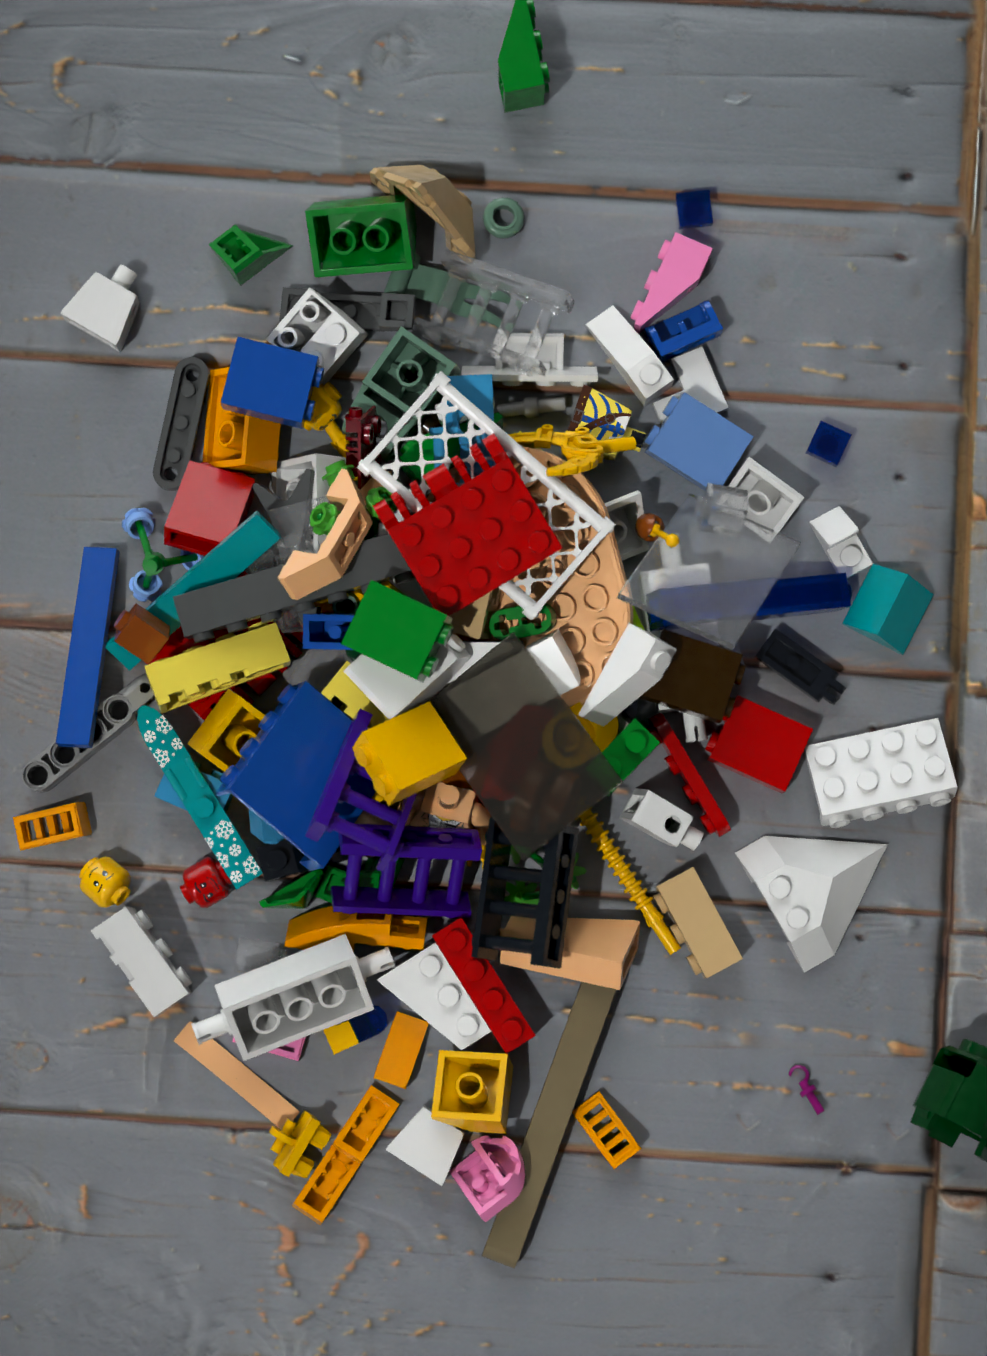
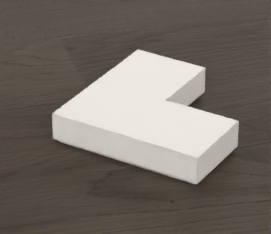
M703 347L671 359L670 362L683 391L653 403L661 425L667 417L662 412L672 396L679 398L684 392L718 414L728 410L729 407Z

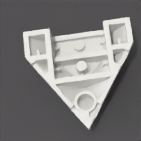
M763 836L735 852L751 883H755L788 940L787 944L804 973L835 955L888 844Z

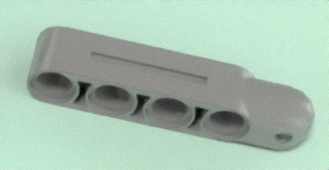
M146 673L134 679L120 692L110 696L98 706L96 724L100 725L102 734L98 740L93 742V748L73 747L75 751L74 759L67 764H63L59 760V751L62 747H59L55 740L25 765L22 771L24 785L40 793L52 790L132 725L137 718L138 708L143 705L150 706L156 701L151 686L150 690L144 693L145 687L150 686ZM119 702L127 703L128 715L122 720H115L112 716V709L115 704ZM44 767L48 772L47 781L42 785L36 786L32 781V774L35 769Z

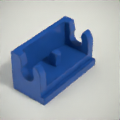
M709 300L660 323L644 328L650 345L661 362L720 337L723 331V327Z

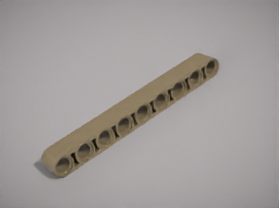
M581 982L520 1148L525 1167L524 1186L519 1196L496 1214L482 1257L511 1268L516 1267L616 989Z

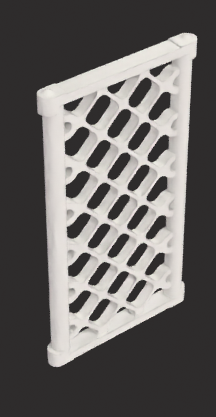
M441 371L434 376L429 387L373 451L359 462L357 468L366 476L370 474L391 494L397 491L404 499L406 507L413 513H416L423 509L419 500L415 499L411 490H408L397 480L399 469L402 466L418 465L421 468L422 482L420 488L426 496V491L430 488L425 484V479L423 478L424 467L427 464L444 463L449 471V465L453 463L448 457V439L466 437L469 440V447H471L472 439L475 436H481L484 433L489 436L494 433L503 449L507 452V456H512L523 466L520 477L523 483L526 485L538 479L549 489L547 501L537 504V506L548 509L549 526L553 533L557 530H572L575 534V549L573 551L556 552L549 556L552 562L551 577L534 579L530 575L529 568L527 569V577L525 579L518 580L515 583L509 580L499 586L505 594L524 609L522 613L532 621L539 616V612L545 603L602 538L608 533L613 532L616 524L607 516L604 518L600 516L556 476H547V468L452 386L450 384L451 379ZM436 390L444 396L439 410L422 411L420 409ZM447 401H449L450 403H452L454 406H453V407L448 406V405H447ZM460 410L470 419L468 431L464 434H448L445 417L448 413ZM426 414H440L443 420L442 434L424 436L421 432V417ZM413 416H416L418 419L417 436L398 437L397 434ZM476 424L480 430H475L473 425ZM442 439L444 441L445 457L442 460L426 461L423 458L422 448L424 440ZM410 440L418 441L420 459L416 462H400L398 459V443ZM392 442L395 449V461L381 466L375 459ZM469 448V456L462 460L470 464L471 478H474L473 466L476 461L471 455V449ZM485 457L486 460L493 461L492 457ZM388 469L393 470V476L387 471ZM528 470L534 476H528L526 471ZM553 493H554L556 496H558L560 499H559V500H555V499L553 498ZM565 503L576 512L572 526H553L551 516L553 506ZM579 517L583 518L586 523H581ZM591 525L598 533L581 550L578 546V531ZM558 555H574L576 557L575 560L558 577L555 574V557ZM533 582H552L553 585L538 602L529 596ZM520 585L525 586V592L519 587Z

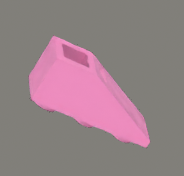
M675 232L672 241L665 239L658 255V259L663 260L658 272L651 270L644 289L649 290L644 302L637 301L630 318L635 321L634 330L637 333H641L644 328H647L697 287L713 248Z

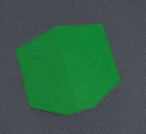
M323 868L311 871L278 892L259 901L262 908L306 909L325 874Z

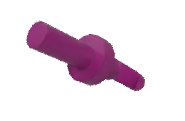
M802 1065L793 1066L788 1072L790 1077L796 1069L802 1070L805 1074V1079L798 1083L803 1090L799 1094L802 1098L807 1097L817 1115L823 1113L825 1110L814 1094L816 1090L815 1085L810 1086L808 1084L810 1078L808 1069Z

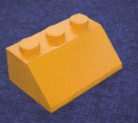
M230 367L210 370L202 462L212 464L219 469L244 474L277 472L281 424L223 410L221 399Z

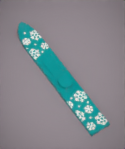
M146 705L139 707L137 721L146 745L235 889L238 890L263 874L262 870L172 725L156 709Z

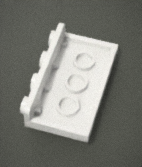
M938 718L807 745L804 749L822 826L830 825L831 828H839L848 825L851 820L863 818L865 821H872L883 817L884 813L897 811L899 814L910 813L916 810L917 806L931 804L933 807L943 806L951 802V799L956 795L957 783Z

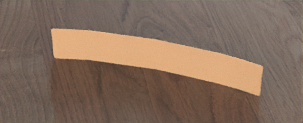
M191 1021L174 1039L175 1043L230 1086L278 1128L282 1129L287 1119L293 1121L300 1113L299 1110L215 1040L210 1039L199 1045Z

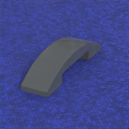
M283 287L280 322L308 289ZM319 293L344 311L365 331H398L401 326L406 330H413L415 295L382 293L381 296Z

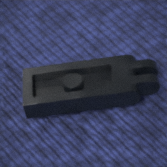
M776 628L754 657L818 703L823 698L830 704L835 705L838 698L828 692V689L831 687L840 694L846 689L841 683L836 681L839 675L836 671Z

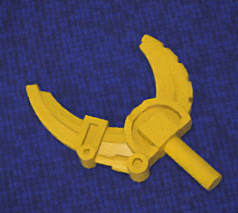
M545 424L538 428L536 432L508 434L518 444L534 443V447L551 448V445L561 446V455H564L567 461L547 468V476H567L583 473L594 469L599 463H602L604 453L636 449V440L633 436L597 440L592 434H589L590 430L586 427H577L575 431L566 430L564 433L554 432L552 425Z

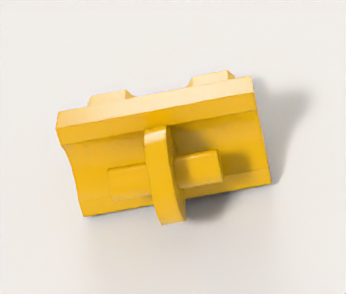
M306 1110L303 1111L297 1123L287 1119L282 1129L272 1126L269 1130V1133L276 1137L270 1149L278 1154L273 1165L279 1169L281 1174L287 1177L292 1173L293 1175L307 1178L315 1163L311 1158L303 1155L307 1145L310 1143L322 1150L331 1138V1133L320 1124L321 1122L313 1114Z

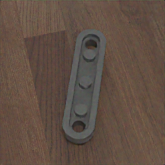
M188 357L181 360L175 368L154 463L153 477L156 483L167 491L179 489L189 460L192 461L208 389L209 370L206 364L196 357ZM192 371L199 373L198 379L194 382L187 380V375ZM170 469L177 470V477L173 480L166 479V472Z

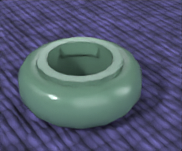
M501 197L494 199L484 210V226L496 238L506 239L513 237L519 233L524 225L525 216L523 209L518 202L511 198ZM499 210H508L513 214L514 220L508 226H499L494 221L495 213Z

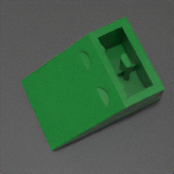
M515 0L498 58V84L505 113L544 105V94L549 93L548 82H550L548 66L546 62L540 63L542 61L541 50H543L540 30L533 31V29H536L534 20L536 12L533 0Z

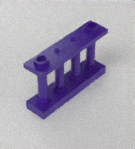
M359 709L349 725L305 837L318 842L325 831L331 833L334 830L382 852L376 867L377 870L382 872L390 861L396 862L401 854L404 843L399 840L417 793L403 799L397 811L350 789L351 785L345 783L348 775L354 776V774L373 781L365 768L357 762L352 749L360 734L370 729L368 725L373 715ZM343 802H346L392 823L388 838L385 839L340 818V813L334 811L337 803L343 804Z
M355 824L385 839L388 838L392 825ZM404 826L399 840L404 843L399 857L418 858L413 889L393 888L397 861H390L381 872L379 888L358 887L362 857L381 856L382 852L338 833L341 855L349 856L344 886H331L333 912L471 918L472 911L468 892L461 890L466 861L481 860L482 846L478 829ZM432 859L452 860L447 891L427 890Z

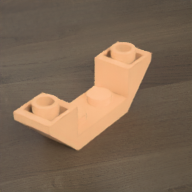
M347 469L340 470L326 494L329 502L334 504L341 513L337 516L317 554L293 550L278 576L279 581L291 599L299 600L342 578L373 524L361 492Z

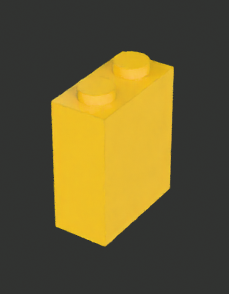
M430 701L363 731L352 747L357 762L365 768L373 780L376 792L383 796L389 806L455 775L467 760L462 749Z

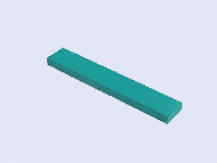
M256 510L145 609L170 626V636L181 626L173 600L174 596L235 579L281 539V534ZM114 636L106 643L105 648L130 671L141 659L114 642Z

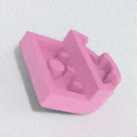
M485 1135L471 1142L476 1151L449 1171L485 1223L512 1203L519 1196L524 1186L525 1167L522 1155L514 1142L506 1136L491 1139Z

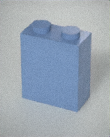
M685 392L679 398L672 396L662 412L667 416L660 427L654 425L644 440L648 444L645 453L710 495H717L754 436Z

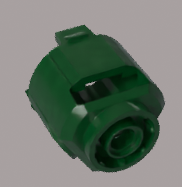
M963 1039L958 1049L946 1046L939 1050L913 1103V1107L916 1109L910 1123L928 1130V1136L951 1148L960 1134L979 1141L974 1154L987 1162V1047L974 1041Z

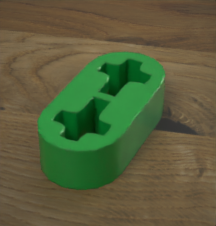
M545 603L539 613H545L546 620L541 622L542 627L540 628L539 623L527 624L526 616L522 613L524 609L520 606L501 609L491 616L489 629L491 634L499 640H514L549 632L555 626V610ZM504 615L507 620L518 619L519 626L509 628V634H507L505 629H500L499 623L504 622Z

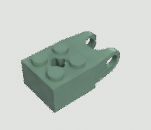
M401 326L362 381L363 384L351 407L363 408V413H366L375 405L376 416H380L381 420L386 422L389 432L429 387L436 374L442 371L446 376H459L462 371L456 363ZM418 371L417 380L409 383L406 378L409 372L415 374ZM436 390L420 409L422 411H434L435 405L440 403L444 396ZM430 414L421 417V426ZM413 416L397 436L401 438L414 437L418 431L417 417ZM345 419L342 425V432L349 434L350 432H346ZM408 441L398 443V453ZM392 442L381 453V459L385 462L395 457V449Z

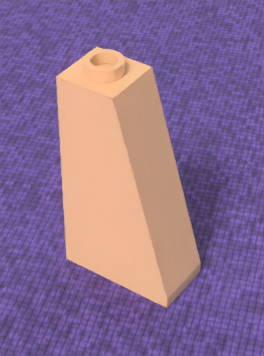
M511 916L505 929H500V936L533 940L536 919ZM567 918L561 969L530 965L531 954L500 950V964L620 990L639 948L640 921Z

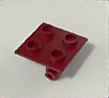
M375 405L366 413H363V408L350 407L349 413L345 415L346 432H350L345 435V439L358 441V443L345 445V449L349 450L346 452V465H354L352 471L354 476L358 477V489H362L372 479L370 474L368 476L364 475L357 467L359 462L376 447V437H379L381 433V417L376 416ZM381 454L375 459V461L380 465Z

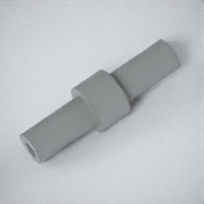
M535 396L526 397L521 402L497 404V410L503 417L525 415L526 418L539 417V413L566 410L565 397L538 399Z

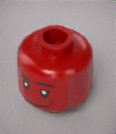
M211 857L200 860L186 868L183 872L184 884L180 886V889L189 904L196 902L198 906L208 908L228 897L231 892V880L219 861Z

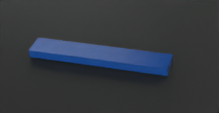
M84 547L56 737V744L59 747L93 748L106 655L105 646L108 641L120 555L117 548Z

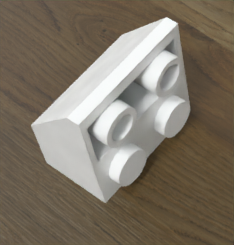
M309 287L266 340L274 346L319 356V367L324 368L321 384L325 385L367 337L368 333L344 311Z

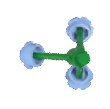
M144 507L130 509L126 512L125 519L122 520L123 530L128 532L132 538L141 540L145 559L142 563L144 570L137 572L135 577H132L129 581V589L133 591V597L141 602H146L147 600L154 601L161 595L160 588H162L163 583L158 574L165 567L182 563L186 570H190L204 557L203 555L186 550H181L180 556L165 558L161 553L153 552L148 536L154 530L155 519L152 517V511Z

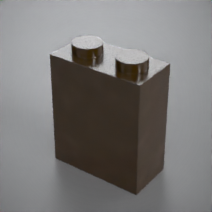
M663 629L659 638L676 648L677 651L661 679L641 695L640 699L718 724L722 721L723 716L730 718L736 699L731 697L730 694L734 683L740 685L746 665L741 664L743 654Z

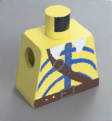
M583 385L567 429L568 431H575L577 427H586L590 430L589 434H592L597 440L633 436L636 440L635 451L640 452L646 436L644 432L627 427L632 414L629 408L597 390ZM618 452L604 453L603 459L615 460Z

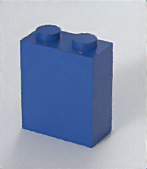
M237 337L221 399L222 409L303 429L305 420H312L316 401L311 400L313 388H320L324 368L319 367V356Z

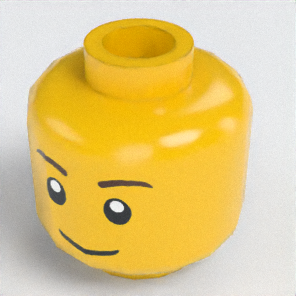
M111 857L92 858L84 865L79 874L81 891L99 907L107 908L114 904L118 906L130 895L129 885L131 876L126 869Z

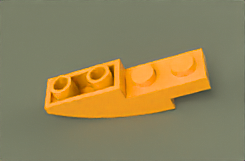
M332 906L320 908L289 920L285 947L305 950L346 934L353 952L355 943L367 944L369 946L398 947L406 950H424L427 918L394 914H345L333 912Z

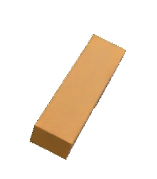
M371 1085L294 1201L292 1207L321 1226L400 1104Z

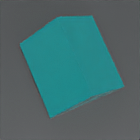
M873 564L842 625L903 655L934 594L909 574Z

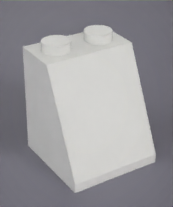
M452 633L448 643L445 646L441 644L435 656L439 661L433 675L430 678L425 677L424 682L409 677L363 654L355 659L343 672L388 719H392L422 704L431 702L471 656L464 649V642Z

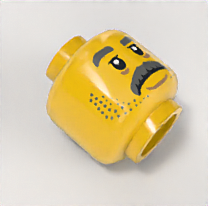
M327 382L325 385L321 384L320 388H313L311 400L316 401L312 420H305L304 428L307 431L312 429L317 431L324 430L342 412L341 404L338 401L342 395L330 382Z

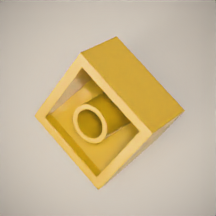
M439 1050L431 1118L471 1132L506 1134L513 1076V1065L508 1054Z

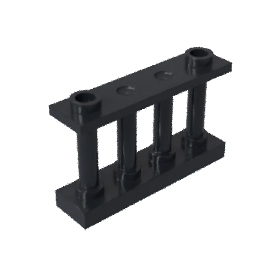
M498 818L489 819V827L485 835L486 849L476 926L472 936L473 948L471 957L496 961L498 950L531 954L530 965L561 969L579 828L548 823L547 834L514 832L511 829V821ZM511 845L544 848L545 854L542 870L509 866ZM507 880L541 884L538 904L504 901ZM502 915L536 919L534 939L500 936Z

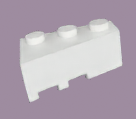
M124 907L92 929L91 932L96 939L101 938L111 953L109 955L115 965L120 966L129 979V984L153 1017H158L192 993L188 987L192 984V981L181 966L177 969L174 967L169 959L173 953L162 938L159 940L155 939L149 930L153 927V924L147 914L142 909L137 912L135 908Z
M436 942L377 979L378 982L461 1050L491 1032Z

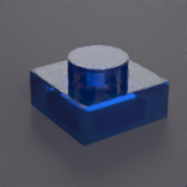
M709 190L675 194L679 229L713 225Z
M820 421L806 450V454L837 467L852 434Z

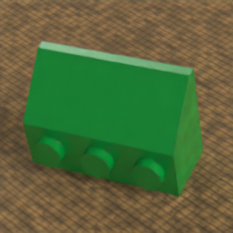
M404 194L314 202L305 210L315 278L415 268L417 225L414 202Z

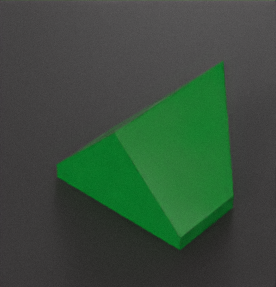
M236 225L209 244L240 286L293 247V245L240 230Z

